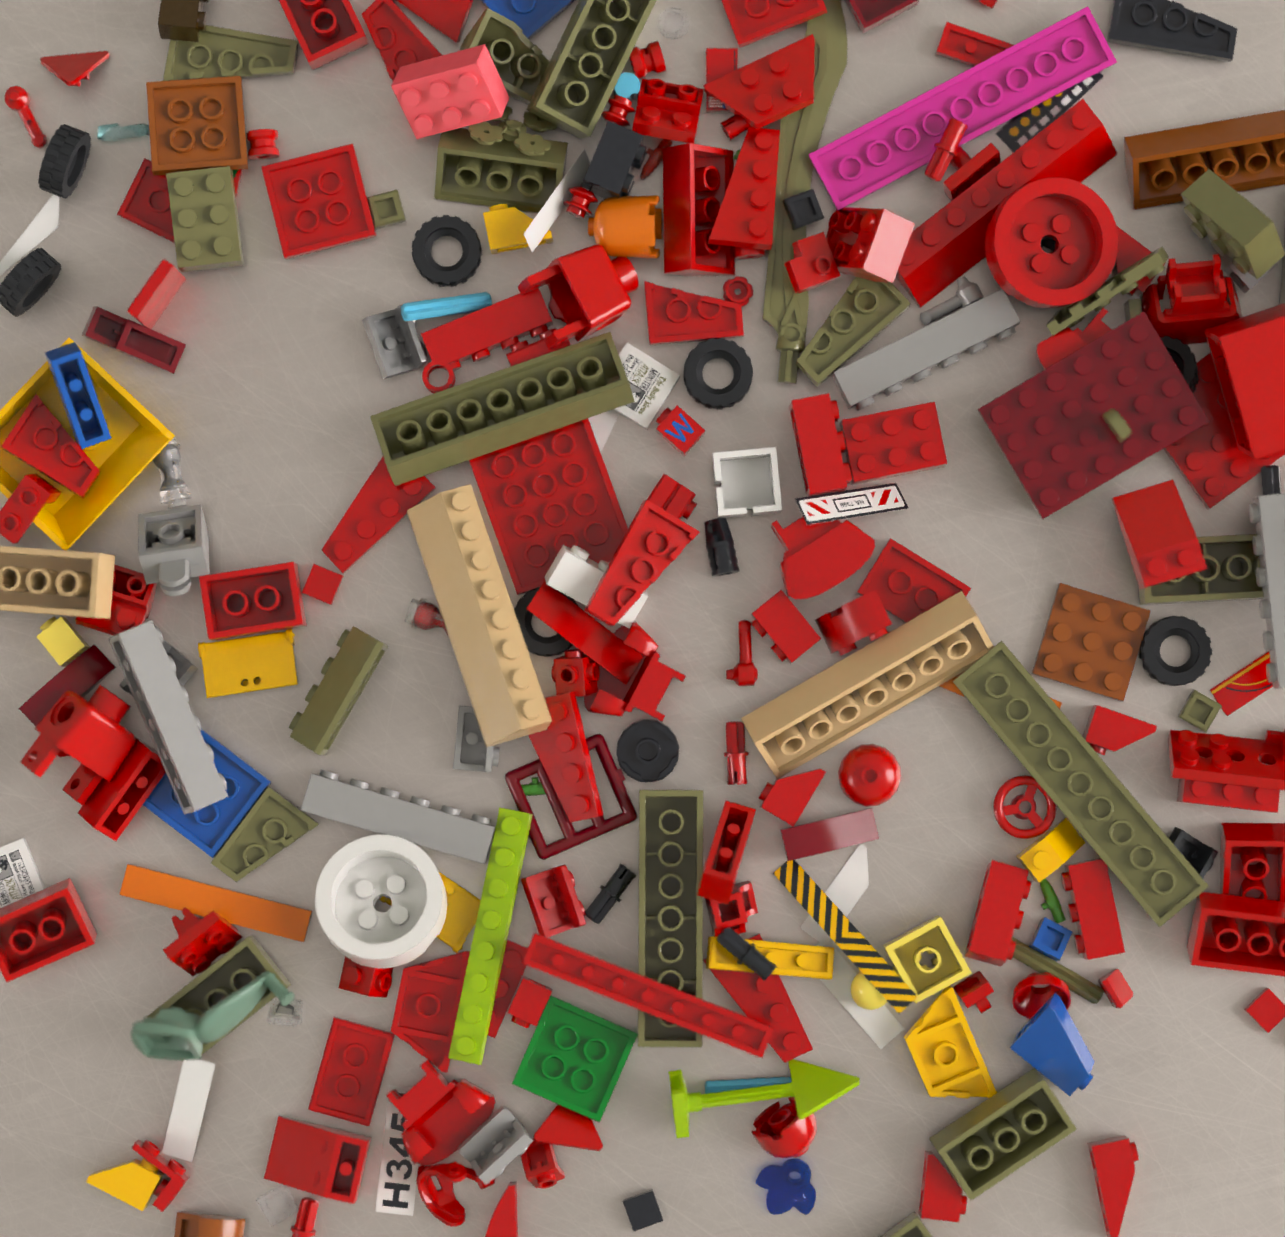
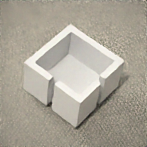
M776 447L714 452L712 454L714 483L721 484V487H716L715 489L718 518L746 516L747 510L752 509V516L781 513L782 504Z

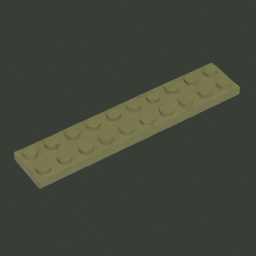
M1003 641L998 643L953 681L955 686L1158 927H1161L1209 887Z

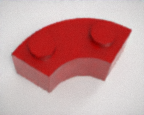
M876 589L815 619L830 653L838 651L840 656L857 649L855 642L867 636L873 641L887 634L886 627L892 624Z

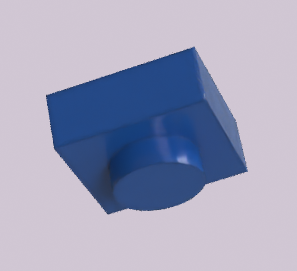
M1044 917L1041 919L1029 947L1055 961H1059L1073 932Z

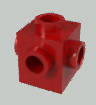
M565 650L564 656L553 659L554 664L551 675L556 685V695L574 691L575 696H588L598 692L599 665L581 650Z

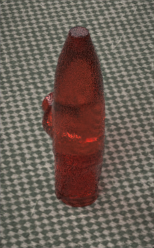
M662 139L654 150L650 147L646 152L650 156L642 168L640 179L644 180L658 167L663 160V148L670 147L673 144L671 140Z

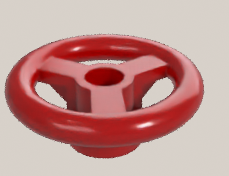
M1022 775L1009 779L999 788L994 799L993 809L996 821L1006 833L1016 838L1030 839L1040 836L1050 828L1056 817V804L1032 776ZM1020 785H1027L1025 794L1017 795L1013 798L1010 805L1003 806L1004 799L1010 790ZM1037 789L1043 793L1047 801V813L1044 820L1036 813L1037 806L1034 796ZM1022 801H1027L1030 805L1027 813H1022L1019 809ZM1013 814L1018 819H1029L1035 827L1031 829L1016 828L1008 822L1005 816Z

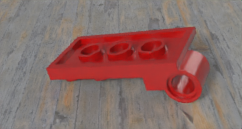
M1285 729L1283 732L1267 730L1265 740L1225 736L1218 733L1205 734L1189 730H1170L1168 747L1172 778L1285 790Z

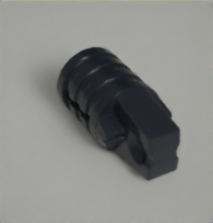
M716 518L706 521V549L708 550L712 577L739 572L736 549L734 548L735 544L727 519Z

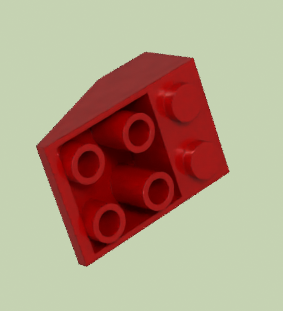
M844 207L839 211L836 210L829 219L826 239L839 273L875 282L893 283L915 223L886 209Z
M278 1116L264 1179L321 1197L355 1204L358 1199L372 1137Z

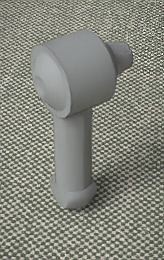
M965 276L958 279L959 288L956 296L921 313V322L925 325L930 324L961 307L964 308L984 298L977 283L969 282Z

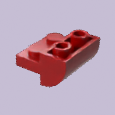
M642 78L632 131L645 136L694 144L704 89L696 88L690 84L678 85L667 83L660 79Z
M114 565L110 619L76 616V624L113 636L143 624L145 619L149 617L157 583L146 584L143 573Z

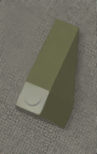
M486 8L465 37L459 51L485 44L508 95L529 105L550 61L542 54V50L522 33L523 30L515 22Z

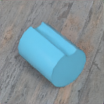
M622 73L614 87V95L622 96L630 101L638 100L640 91L638 77L632 73Z

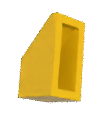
M507 204L489 207V212L483 213L491 254L529 247L524 232L532 223V218L515 207L508 208ZM550 230L547 231L538 245L553 243Z
M1064 818L1019 853L1016 858L1026 870H1029V874L1034 881L1040 883L1063 865L1085 844V841L1067 818Z
M145 1158L142 1161L134 1159L96 1171L88 1177L86 1182L144 1211L148 1207L154 1195L153 1193L165 1173L158 1170L157 1167Z

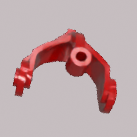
M456 1161L448 1164L421 1165L418 1167L416 1185L418 1186L421 1199L427 1209L448 1226H459L465 1221V1209L455 1198L453 1183L469 1178L477 1182L481 1189L495 1184L493 1178L486 1185L477 1176L474 1169L466 1168ZM431 1176H436L441 1186L440 1190L436 1189Z

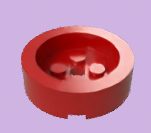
M1044 178L1014 190L997 206L990 223H988L985 235L987 263L998 285L1008 295H1012L1026 303V305L1037 308H1058L1076 303L1092 295L1109 277L1118 253V231L1114 217L1106 203L1086 185L1066 178ZM1044 236L1052 237L1057 243L1052 253H1046L1041 248V239Z

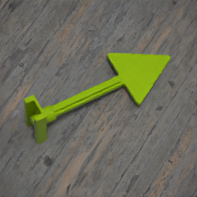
M792 1059L788 1061L791 1076L790 1083L700 1094V1092L687 1093L682 1070L669 1071L676 1137H689L690 1112L702 1111V1108L794 1097L798 1119L802 1120L860 1085V1078Z

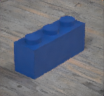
M73 342L45 352L74 437L80 448L84 449L111 439L83 355L77 344Z

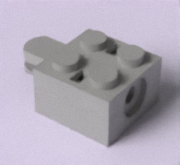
M201 505L138 514V556L146 584L160 582L161 589L165 595H182L189 591L191 577L210 574L209 533Z

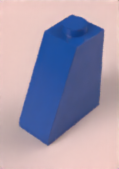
M1054 993L1016 1034L1010 1048L1068 1096H1071L1077 1088L1082 1091L1093 1078V1075L1090 1073L1095 1061L1060 996Z

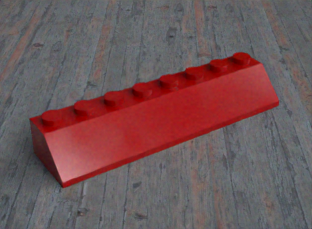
M1084 99L1080 100L912 231L897 271L896 279L919 308L986 257L985 235L988 223H990L999 203L1007 195L1024 185L1044 178H1066L1082 183L1118 154L1103 123Z

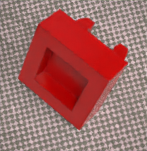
M980 971L953 987L967 1009L975 1004L982 1014L992 1007L986 996L993 993L994 990Z

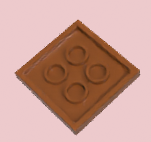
M241 76L146 82L153 175H166V173L230 166L231 170L248 169Z
M1059 583L1031 674L1118 701H1124L1151 611Z

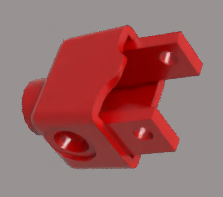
M596 244L555 258L546 269L526 277L519 284L518 289L521 295L547 284L551 293L548 307L554 319H559L567 324L553 331L545 339L548 348H552L572 338L580 341L618 320L630 308L631 299L628 293L637 290L639 281L635 268L627 257H617L610 260L605 248L600 244Z
M102 685L97 688L89 701L74 691L64 692L34 728L40 735L20 763L41 778L56 756L60 758L65 756L73 757L81 764L62 790L76 802L84 805L102 778L109 782L112 780L135 744V735L120 724V721L131 706Z

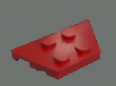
M811 34L703 85L704 91L710 98L713 96L725 104L726 109L735 115L742 116L745 122L757 130L814 103L815 38Z
M470 951L403 968L391 1027L393 1034L436 1065L439 1070L446 1073L450 1064L448 1057Z

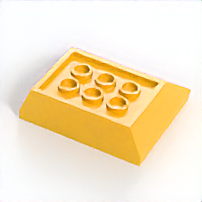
M69 337L60 347L73 343L74 341ZM78 344L77 346L83 355L111 435L109 440L82 449L100 470V474L83 499L6 452L1 447L36 394L73 440L76 441L48 361L40 367L0 410V492L9 499L25 475L36 473L62 493L54 503L44 505L33 523L64 551H67L175 437L172 432Z

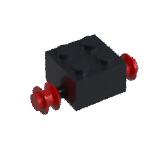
M615 95L614 99L609 98V111H603L601 114L607 123L584 177V184L581 183L580 187L569 188L568 191L573 195L571 201H563V204L568 207L566 212L575 217L584 219L585 215L592 216V212L588 207L590 203L598 202L595 195L603 198L629 196L635 183L633 181L635 176L632 173L635 168L640 170L645 160L647 146L644 145V135L624 128L630 126L626 119L627 114L635 113L636 110L631 107L632 102L619 95Z

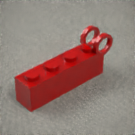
M539 288L523 295L519 293L421 333L432 362L425 366L422 373V379L426 388L434 394L454 387L456 378L453 371L462 367L461 362L471 358L473 362L483 360L491 355L490 350L500 346L502 350H507L512 345L519 343V339L531 335L532 338H536L541 333L548 331V327L552 326L553 322ZM436 369L446 370L449 373L448 382L441 387L432 386L429 383V376L432 371Z

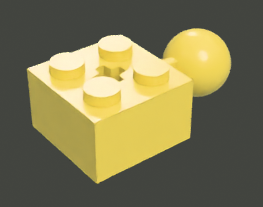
M939 915L883 945L893 964L891 968L918 996L913 1001L915 1004L972 973L942 917ZM924 951L928 954L934 953L935 957L931 959L932 965L930 967H927L925 964H919V960L922 958L921 954ZM859 972L854 977L850 992L858 1006L867 1010H875L887 1003V1000L862 972Z

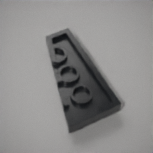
M1114 0L1107 41L1231 62L1233 60L1238 28L1203 13H1196L1175 1Z

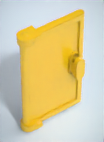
M287 629L284 632L211 643H198L207 698L298 685L293 645H295L293 630Z
M439 872L447 894V914L443 928L436 937L453 948L454 952L458 953L462 950L466 937L476 924L481 900ZM384 896L379 898L381 902L392 905L390 898Z

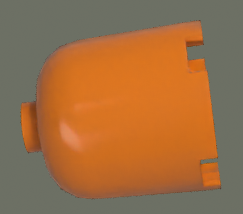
M658 195L605 198L597 206L595 216L588 219V235L594 236L595 244L602 245L608 256L659 259L661 250L655 249L656 239H662V208H655V205L659 203L660 197Z

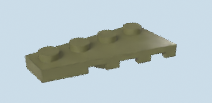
M206 25L205 31H200L198 42L170 40L163 81L294 74L299 42L298 40Z
M1163 247L1158 248L1105 281L1089 297L1069 304L1057 311L1046 325L1052 336L1067 326L1069 328L1075 326L1085 319L1084 315L1094 310L1097 312L1111 303L1110 298L1118 293L1125 295L1138 286L1136 281L1147 275L1150 279L1165 269L1163 264L1169 258Z
M856 277L796 361V365L818 387L834 371L839 369L904 313L911 303L893 283L875 282Z

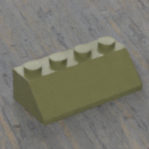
M458 128L441 133L437 152L434 199L484 206L507 204L508 208L515 207L521 211L539 213L564 178L567 142L546 140L551 144L550 150L545 151L543 155L528 156L521 153L520 147H516L514 142L505 139L501 142H494L492 145L480 144L470 137L471 133L468 129Z
M354 626L351 631L345 629L337 642L340 650L335 658L329 657L321 670V673L325 675L319 686L313 684L305 698V701L309 704L303 714L299 711L297 712L289 726L293 730L290 737L318 755L326 756L388 648V645Z

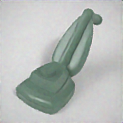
M265 971L244 987L216 1003L203 1013L201 1017L188 1013L181 1008L170 1007L168 1009H161L155 1018L145 1017L141 1022H134L131 1039L136 1048L149 1058L164 1060L200 1059L203 1043L218 1040L239 1024L258 1004L267 987L280 1000L283 1006L290 1004L295 995L285 988L274 973Z

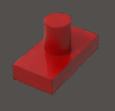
M992 143L987 145L973 158L961 146L957 147L956 152L958 154L956 157L953 156L950 161L957 171L943 182L945 194L951 201L1001 163L1000 152Z

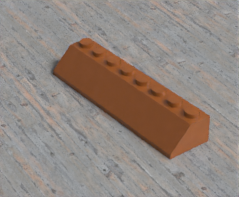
M1285 110L1124 137L1125 167L1133 209L1137 210L1183 202L1181 193L1208 169L1213 171L1237 192L1285 184Z

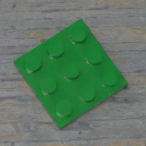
M550 996L512 1084L600 1123L638 1034Z

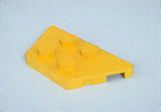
M949 985L905 1034L904 1039L929 1097H988L989 1099L997 1091L953 987Z

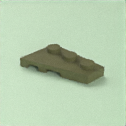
M268 786L211 861V864L237 882L308 831L314 829L319 823Z

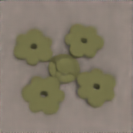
M506 106L502 117L491 120L502 121L499 126L491 125L488 122H481L480 124L470 125L468 128L471 133L470 137L480 144L492 145L494 142H501L505 139L514 142L516 147H520L521 153L528 156L543 155L545 151L550 150L551 144L543 140L541 135L526 133V127L536 132H545L547 130H555L557 126L532 112H524L523 123L517 120H510L508 117L512 114V108Z

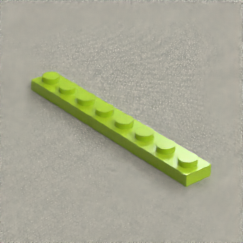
M499 808L449 1059L482 1065L533 814Z

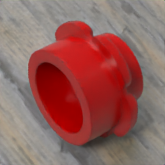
M742 276L728 279L723 285L724 300L741 304V307L747 305L749 298L753 296V286ZM736 289H740L741 293L739 295L735 294Z

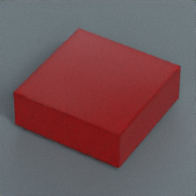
M313 564L302 593L332 605L344 576Z
M1267 987L1244 1009L1266 1033H1269L1285 1017L1284 1003Z

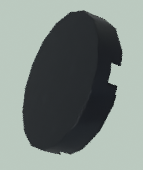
M643 719L633 722L623 730L617 742L616 755L620 767L627 776L638 782L659 781L669 775L677 764L679 744L676 735L667 725L658 720Z

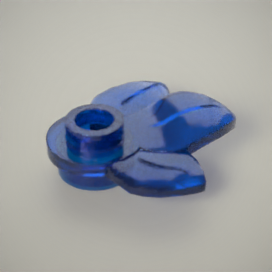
M794 1158L785 1161L782 1166L769 1165L762 1169L757 1176L756 1184L764 1189H768L766 1205L770 1214H783L794 1206L802 1214L807 1215L814 1207L816 1190L810 1183L811 1169L805 1161ZM791 1172H798L801 1177L799 1179H792L789 1174Z

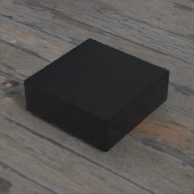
M814 189L782 201L793 230L824 219Z
M653 1189L623 1200L633 1232L663 1221Z

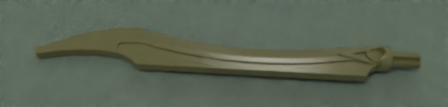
M823 0L828 13L807 22L805 37L813 34L815 38L814 103L781 118L773 241L772 248L768 254L763 320L770 324L778 335L776 350L780 351L778 382L784 384H797L798 366L796 361L799 358V353L805 350L809 298L808 291L800 294L798 292L795 293L784 265L787 261L794 259L792 243L806 238V226L793 230L782 201L810 190L814 166L808 155L818 149L826 116L847 65L846 23L840 0Z

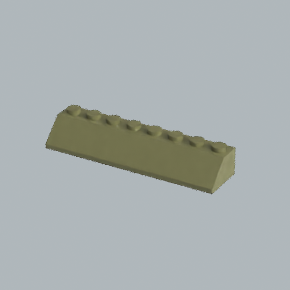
M610 332L370 417L387 469L394 485L397 486L635 401Z

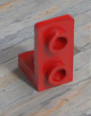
M37 473L25 475L0 510V534L11 543H18L44 505L54 503L62 492Z
M138 1140L131 1148L171 1178L170 1181L164 1178L153 1193L157 1196V1199L152 1205L163 1212L190 1177L185 1174L186 1168L174 1159L167 1161L159 1155L161 1150L149 1140H145L144 1143Z

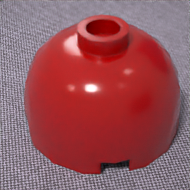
M876 744L859 745L851 749L842 759L838 770L839 784L844 794L854 803L865 807L879 806L889 801L898 791L901 781L900 765L896 757L885 747Z
M788 1097L790 1103L780 1107L779 1101L772 1104L753 1123L756 1130H752V1135L763 1150L774 1157L789 1158L802 1156L808 1151L809 1145L816 1135L817 1124L814 1113L802 1120L798 1119L794 1097Z

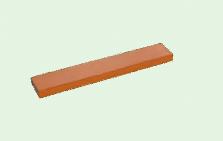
M127 864L119 894L180 911L183 908H187L193 914L204 917L214 910L231 924L305 942L312 915L311 910L132 864Z

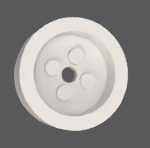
M371 835L348 843L330 858L322 870L317 883L315 906L322 929L334 947L353 962L366 967L392 968L411 962L427 951L426 948L433 942L436 936L440 934L447 914V894L435 864L419 846L397 836ZM381 896L388 897L392 901L390 909L386 912H379L374 908L376 901Z

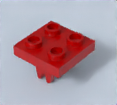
M183 908V920H180L177 916L172 917V922L179 937L163 949L170 961L191 976H194L208 969L211 962L218 956L232 950L236 942L242 938V935L235 926L214 910L200 919L187 908Z

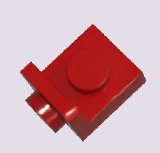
M533 1139V1142L528 1145L527 1150L520 1155L526 1179L535 1188H549L554 1186L557 1181L565 1178L564 1171L558 1166L552 1144L536 1142Z

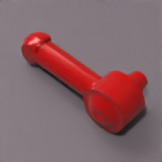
M20 86L10 87L5 93V103L10 109L17 111L34 147H44L47 143V137L42 133L28 107L30 104L29 94Z
M741 620L738 623L739 663L733 669L726 670V679L733 680L738 686H754L758 678V670L754 666V662H752L751 622L748 620Z

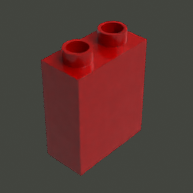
M1285 303L1204 330L1238 450L1254 459L1285 449Z

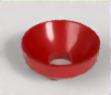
M1048 972L1032 973L1015 986L1012 998L1013 1007L1021 1016L1031 1019L1046 1001L1056 993L1060 996L1068 1010L1071 1004L1069 987L1064 981ZM1043 984L1048 986L1044 988H1036L1033 985Z

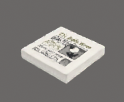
M626 343L619 357L635 402L615 408L614 410L647 430L677 383L680 375L629 343Z
M25 838L0 847V908L45 889Z

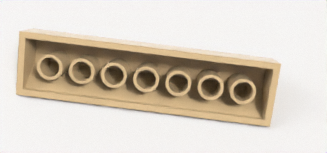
M471 484L440 492L408 509L407 514L486 748L546 730L552 720Z
M960 591L741 719L754 744L778 779L966 671L994 646L977 614L963 592Z

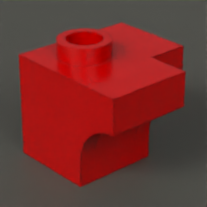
M824 232L792 243L794 259L787 261L784 265L795 293L798 292L800 294L825 285L841 276Z
M750 881L734 884L728 904L705 898L713 936L718 937L726 927H730L737 934L745 933V923L748 922L747 917L758 913Z

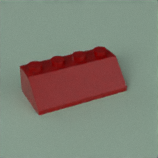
M693 143L663 148L664 274L679 276L735 275V247L708 244L734 170L733 150Z

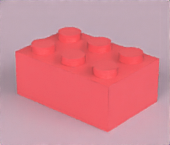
M485 44L402 66L399 68L391 85L416 139L500 118L510 99Z

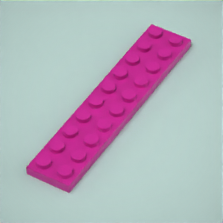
M1087 6L810 153L808 156L836 210L839 211L929 163L936 150L934 144L939 143L950 118L956 119L968 126L958 145L959 147L1116 64L1117 61Z

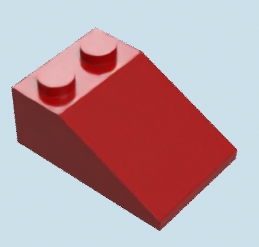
M1173 479L1111 498L1140 589L1207 569L1198 538Z
M1222 823L1220 894L1285 902V823Z

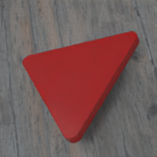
M98 51L40 58V62L68 86L80 87V80H89V73L109 58V52Z
M560 1105L554 1108L533 1136L534 1141L593 1151H600L603 1148L592 1119Z

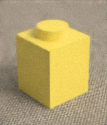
M54 616L40 627L42 632L36 636L62 667L69 665L90 647L65 617L56 619Z

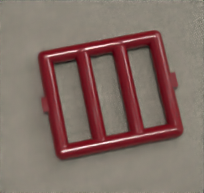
M595 734L586 738L588 750H596L622 813L606 820L603 815L591 818L593 825L575 832L572 822L570 823L540 759L511 770L505 775V781L518 811L533 814L520 784V780L537 774L564 836V838L547 845L534 814L532 815L529 837L538 857L542 860L629 824L637 818V813L623 783L626 779L621 768L617 769L607 743L601 734Z

